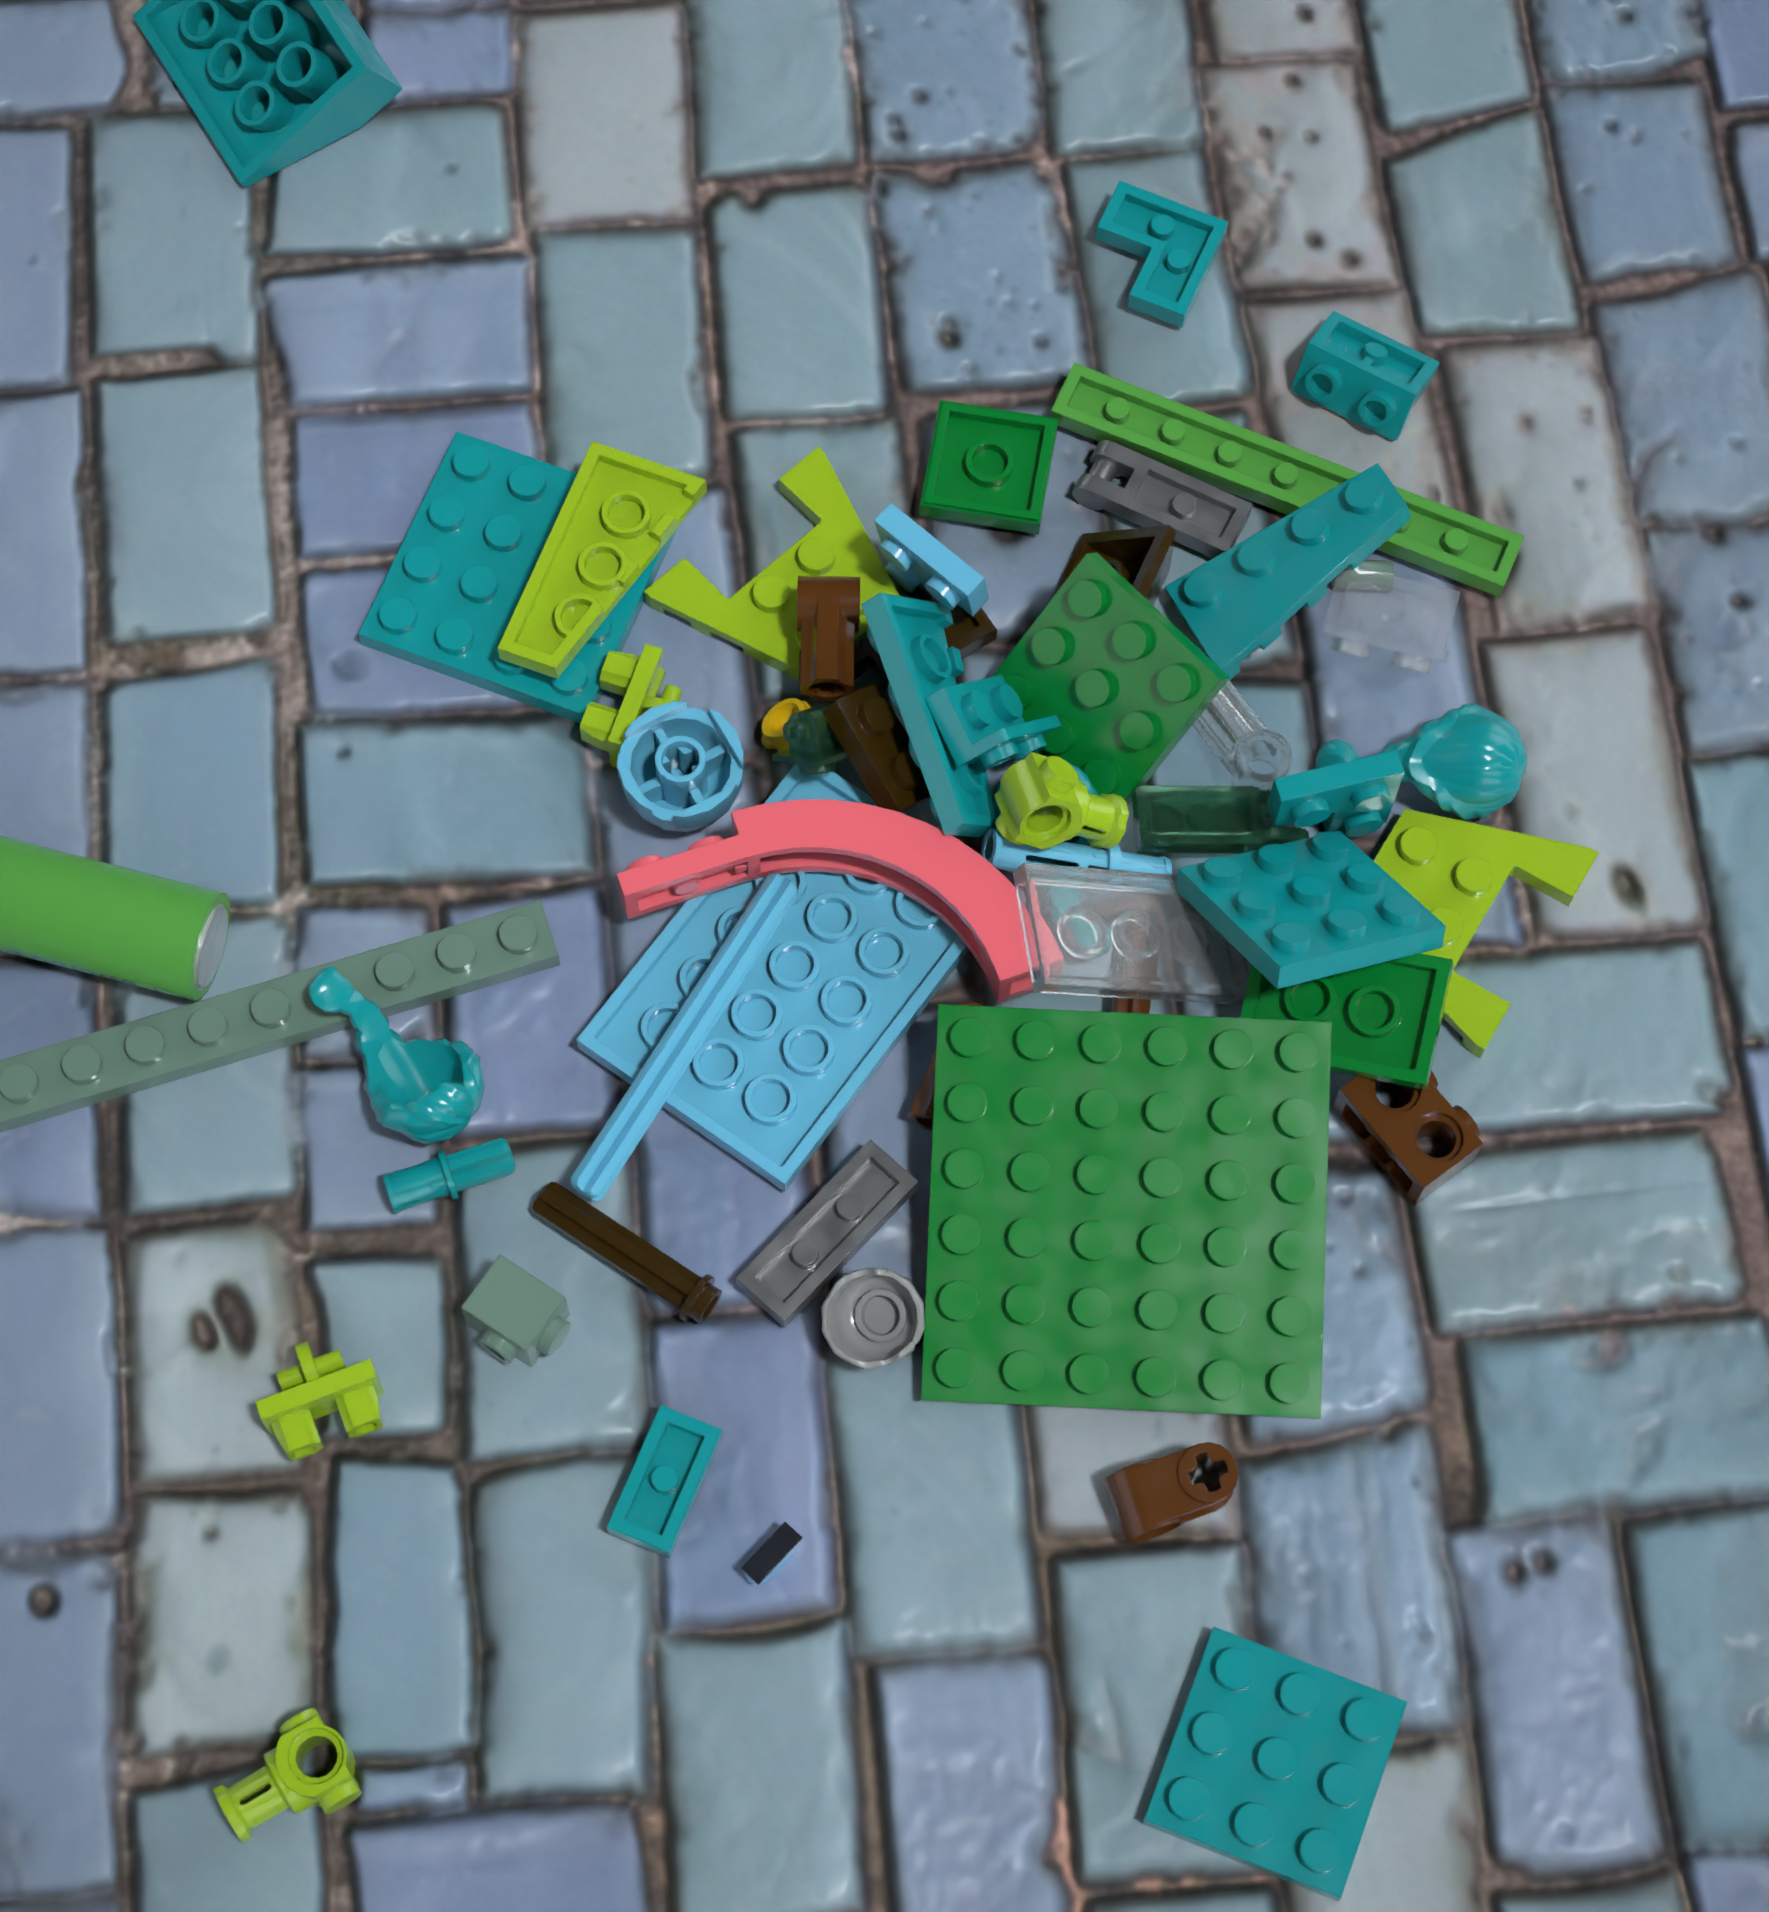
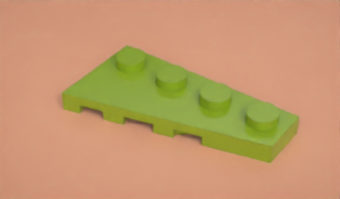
M592 441L498 646L499 658L558 679L706 494V479Z

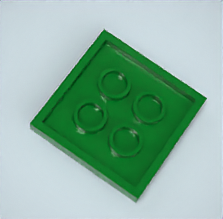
M1097 552L1088 553L1083 557L992 676L1002 675L1006 684L1015 690L1022 703V717L1025 722L1057 715L1062 727L1044 736L1048 746L1038 752L1040 755L1057 756L1078 766L1087 774L1098 795L1104 793L1122 796L1127 806L1230 679L1224 671Z

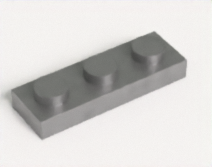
M870 1139L736 1277L737 1286L786 1328L918 1190V1180Z

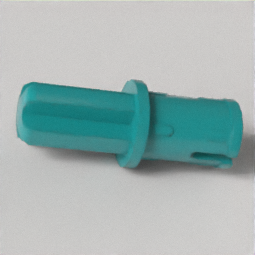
M498 1138L446 1155L444 1149L437 1151L439 1156L437 1158L390 1173H383L382 1175L394 1213L397 1214L402 1210L451 1195L453 1200L459 1199L458 1191L511 1175L516 1170V1164L507 1140Z

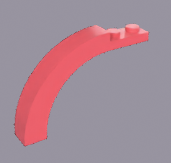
M831 799L789 800L760 804L731 812L732 837L724 839L721 836H709L694 842L685 852L666 858L660 855L642 857L632 862L627 867V870L617 873L620 898L628 919L747 881L766 877L771 873L830 872L860 877L893 888L916 900L935 913L954 930L981 966L997 1003L1058 983L1061 960L1052 940L1030 904L1009 879L987 859L952 835H944L942 830L931 824L894 810L865 803Z

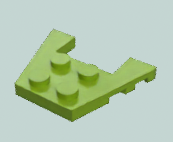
M819 446L779 478V491L815 527L733 596L726 598L685 557L644 590L645 603L652 609L662 614L667 610L689 621L691 628L709 637L716 634L742 647L744 654L799 680V652L801 650V632H797L798 575L860 577L859 633H855L854 649L860 646L861 640L868 637L867 628L869 625L861 604L879 593L899 596L825 452Z
M1404 809L1373 861L1446 925L1442 948L1422 952L1421 954L1453 960V970L1443 1017L1463 1037L1461 1043L1472 1054L1481 1058L1511 1003L1454 972L1455 967L1509 876L1523 881L1569 907L1599 852L1589 847Z

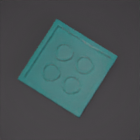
M1341 831L1320 832L1314 837L1284 844H1268L1258 850L1228 857H1213L1203 863L1178 868L1176 891L1277 989L1442 948L1446 925Z
M1213 1627L1142 1824L1339 1901L1353 1865L1407 1701Z

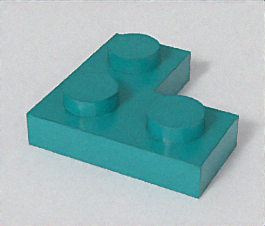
M1119 181L1097 226L1096 240L1146 259L1129 294L1128 307L1183 328L1224 241L1229 222Z
M1397 750L1275 778L1267 803L1274 827L1294 823L1296 827H1308L1322 822L1325 831H1341L1346 833L1348 837H1361L1373 833L1381 828L1383 823H1387L1404 775V769Z

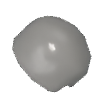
M885 1267L863 1268L844 1275L835 1282L821 1306L822 1333L833 1353L859 1368L873 1369L903 1360L914 1351L915 1345L919 1343L925 1329L924 1301L912 1281Z

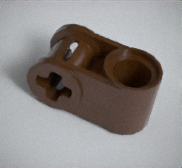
M1205 1442L1159 1459H1149L1130 1465L1107 1476L1103 1482L1126 1542L1131 1545L1161 1536L1186 1522L1223 1508L1232 1497L1239 1472L1237 1462L1229 1450L1220 1444ZM1197 1465H1204L1205 1470L1209 1474L1220 1472L1221 1476L1218 1479L1214 1492H1209L1204 1483H1197L1195 1485L1191 1483Z

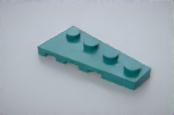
M1379 463L1166 585L1165 589L1205 655L1230 677L1227 681L1228 683L1241 671L1238 664L1258 646L1265 650L1282 634L1281 625L1304 605L1309 609L1328 593L1326 588L1328 583L1345 568L1354 570L1412 517L1406 502Z
M886 593L877 594L861 604L869 625L867 635L872 647L880 655L889 680V697L894 706L900 711L910 738L908 743L910 755L915 764L921 769L929 790L931 813L936 822L942 827L944 835L981 837L990 828H997L995 824L997 817L993 806L987 771L981 761L960 767L956 766L924 699L943 687L956 685L955 677L964 673L960 650L953 646L948 648L944 629L954 624L951 609H948L941 603Z

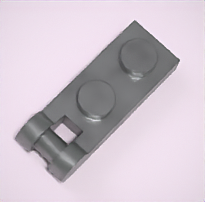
M1109 440L1099 441L1090 457L1093 465L1088 474L1085 473L1079 477L1072 490V496L1075 500L1086 508L1107 510L1144 528L1170 525L1176 531V542L1211 558H1215L1234 547L1250 516L1253 505ZM1123 476L1128 478L1129 481L1125 488L1111 483L1113 477Z

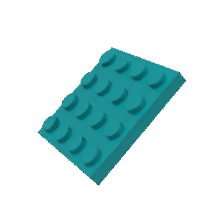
M456 431L358 633L360 643L374 650L581 723L587 705L591 701L599 703L604 692L600 688L599 679L608 652L610 650L622 652L645 602L644 590L653 584L676 531L558 679L501 660L498 653L500 641L577 473Z

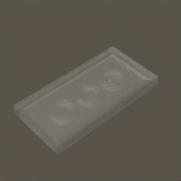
M1023 863L1013 871L1033 992L1243 1005L1252 964L1176 891L1177 875Z

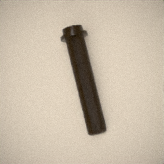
M550 1182L537 1195L532 1207L535 1215L679 1309V1318L688 1322L692 1318L701 1324L715 1308L721 1297L722 1290L714 1286L715 1278L710 1274H706L701 1278L557 1182Z

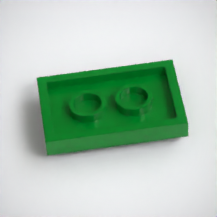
M1418 953L1277 989L1251 965L1240 1018L1332 1022L1330 1071L1427 1090L1452 975L1453 960Z

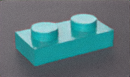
M660 1405L608 1522V1533L670 1558L723 1437L722 1429Z

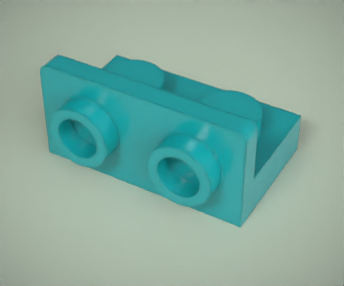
M1333 311L1308 342L1291 388L1293 392L1390 440H1397L1403 432L1412 408L1432 382L1440 362Z
M1002 675L943 687L924 698L957 767L981 761L985 770L1010 759L1013 762L1021 761L1030 752L1038 753L1045 749L1048 745L1044 736L1062 727L1057 715L1025 722L1022 717L1023 707L1021 700L1015 690L1006 684Z

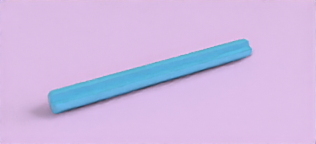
M771 873L766 877L571 1176L572 1188L580 1195L595 1202L603 1199L796 901L798 887L791 880L778 873Z

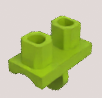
M645 643L641 656L611 650L608 652L601 670L600 688L625 697L619 710L591 701L587 705L580 723L581 740L599 749L609 751L612 767L617 768L618 753L620 754V747L625 741L624 734L631 722L650 708L673 701L679 702L682 690L670 684L665 685L661 697L658 698L666 676L665 670L659 666L663 656L662 648Z
M308 1341L294 1345L300 1364L276 1372L282 1392L255 1401L261 1421L269 1434L276 1436L291 1461L305 1458L324 1448L315 1419L336 1411L340 1412L349 1438L360 1437L383 1427L378 1396L384 1394V1390L371 1359L345 1367L339 1349L315 1358Z

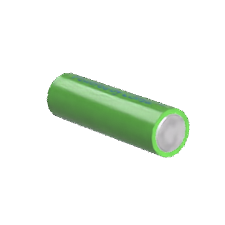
M0 835V951L194 1001L201 1000L208 992L217 974L228 936L230 901L226 893Z

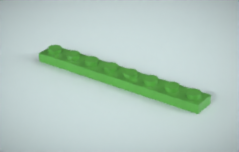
M1075 362L1051 409L1050 417L1058 418V426L1096 441L1109 440L1209 485L1287 515L1360 473ZM1395 486L1406 502L1412 518L1378 547L1377 550L1500 597L1525 536Z

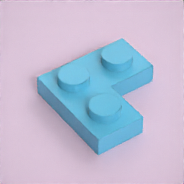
M891 502L874 520L881 542L878 548L888 563L885 570L902 588L908 592H913L917 587L931 599L935 598L948 609L953 610L958 604L971 616H974L988 601L989 595L985 578Z

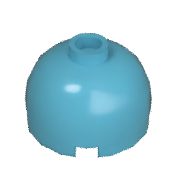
M673 701L650 708L631 722L624 734L625 741L620 747V754L618 753L617 770L628 803L644 821L663 830L689 832L712 825L730 810L742 787L744 752L737 731L721 713L708 708V712L699 708H688V702Z

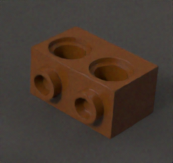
M1432 1070L1427 1090L1356 1076L1339 1089L1332 1110L1413 1206L1417 1205L1474 1162L1484 1144L1478 1138L1480 1136L1478 1126L1466 1110L1458 1105L1452 1107L1437 1089L1438 1082ZM1381 1088L1394 1089L1403 1096L1406 1105L1400 1108L1385 1106L1379 1101L1375 1091ZM1433 1137L1439 1140L1445 1146L1447 1156L1434 1158L1426 1155L1419 1148L1417 1139Z

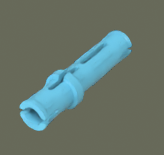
M990 828L984 836L981 848V855L996 869L1091 884L1093 890L1097 892L1111 893L1115 888L1163 897L1169 889L1172 878L1171 860L1167 857H1153L1123 852L1118 844L1111 849H1100L1093 846L1062 842L1048 849H1039L1029 845H1016L1003 837L998 829Z

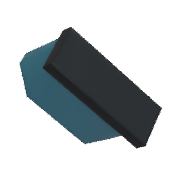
M784 1522L741 1568L745 1573L746 1580L750 1583H756L758 1586L760 1583H767L793 1556L795 1546L803 1537L787 1522Z

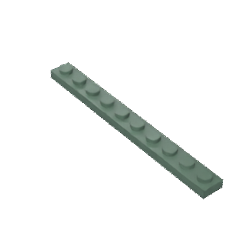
M537 900L0 1060V1133L352 1028L349 1015L342 1012H325L314 1005L310 999L309 984L317 973L324 968L335 966L338 972L350 982L354 990L359 991L364 998L374 1001L380 1007L381 1012L388 1017L559 966V955L542 902Z

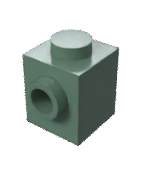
M501 1254L461 1307L467 1325L481 1334L478 1340L479 1344L493 1356L507 1364H510L516 1357L532 1368L542 1353L549 1357L559 1348L571 1326V1323L566 1320L570 1313L565 1296Z

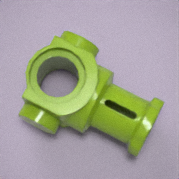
M1030 752L1025 759L1013 764L1004 772L1000 779V789L994 795L1001 814L995 821L996 827L1003 837L1016 845H1029L1039 849H1048L1077 835L1086 838L1093 847L1111 849L1120 842L1126 831L1129 811L1123 797L1115 794L1103 793L1097 796L1088 793L1087 787L1079 780L1075 769L1067 761L1057 756L1047 757Z
M316 1708L300 1712L280 1726L279 1731L282 1736L278 1741L277 1747L263 1755L264 1767L230 1787L222 1783L213 1788L223 1813L242 1843L252 1838V1829L287 1808H290L297 1815L311 1806L321 1807L327 1815L344 1808L362 1794L354 1776L356 1761L352 1749L335 1729L326 1726ZM319 1745L335 1747L338 1754L337 1762L332 1771L319 1778L305 1775L303 1769L304 1759L309 1751Z

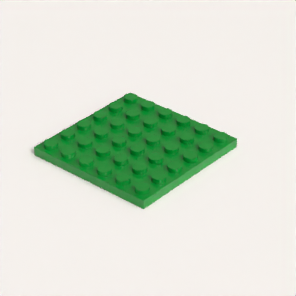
M938 1004L921 1401L1320 1419L1332 1022Z

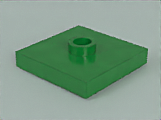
M940 400L920 501L919 515L1039 534L1059 419Z

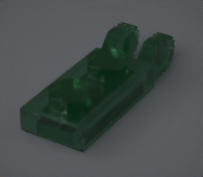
M1139 786L1135 788L1131 796L1137 854H1241L1258 850L1268 844H1284L1309 838V833L1306 831V828L1302 829L1295 826H1264L1263 818H1271L1267 806L1271 790H1260L1259 786Z

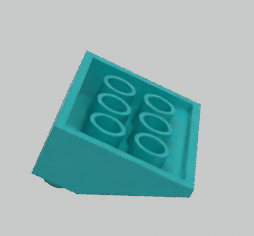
M148 0L132 16L240 184L245 187L261 181L361 128L403 89L344 0Z

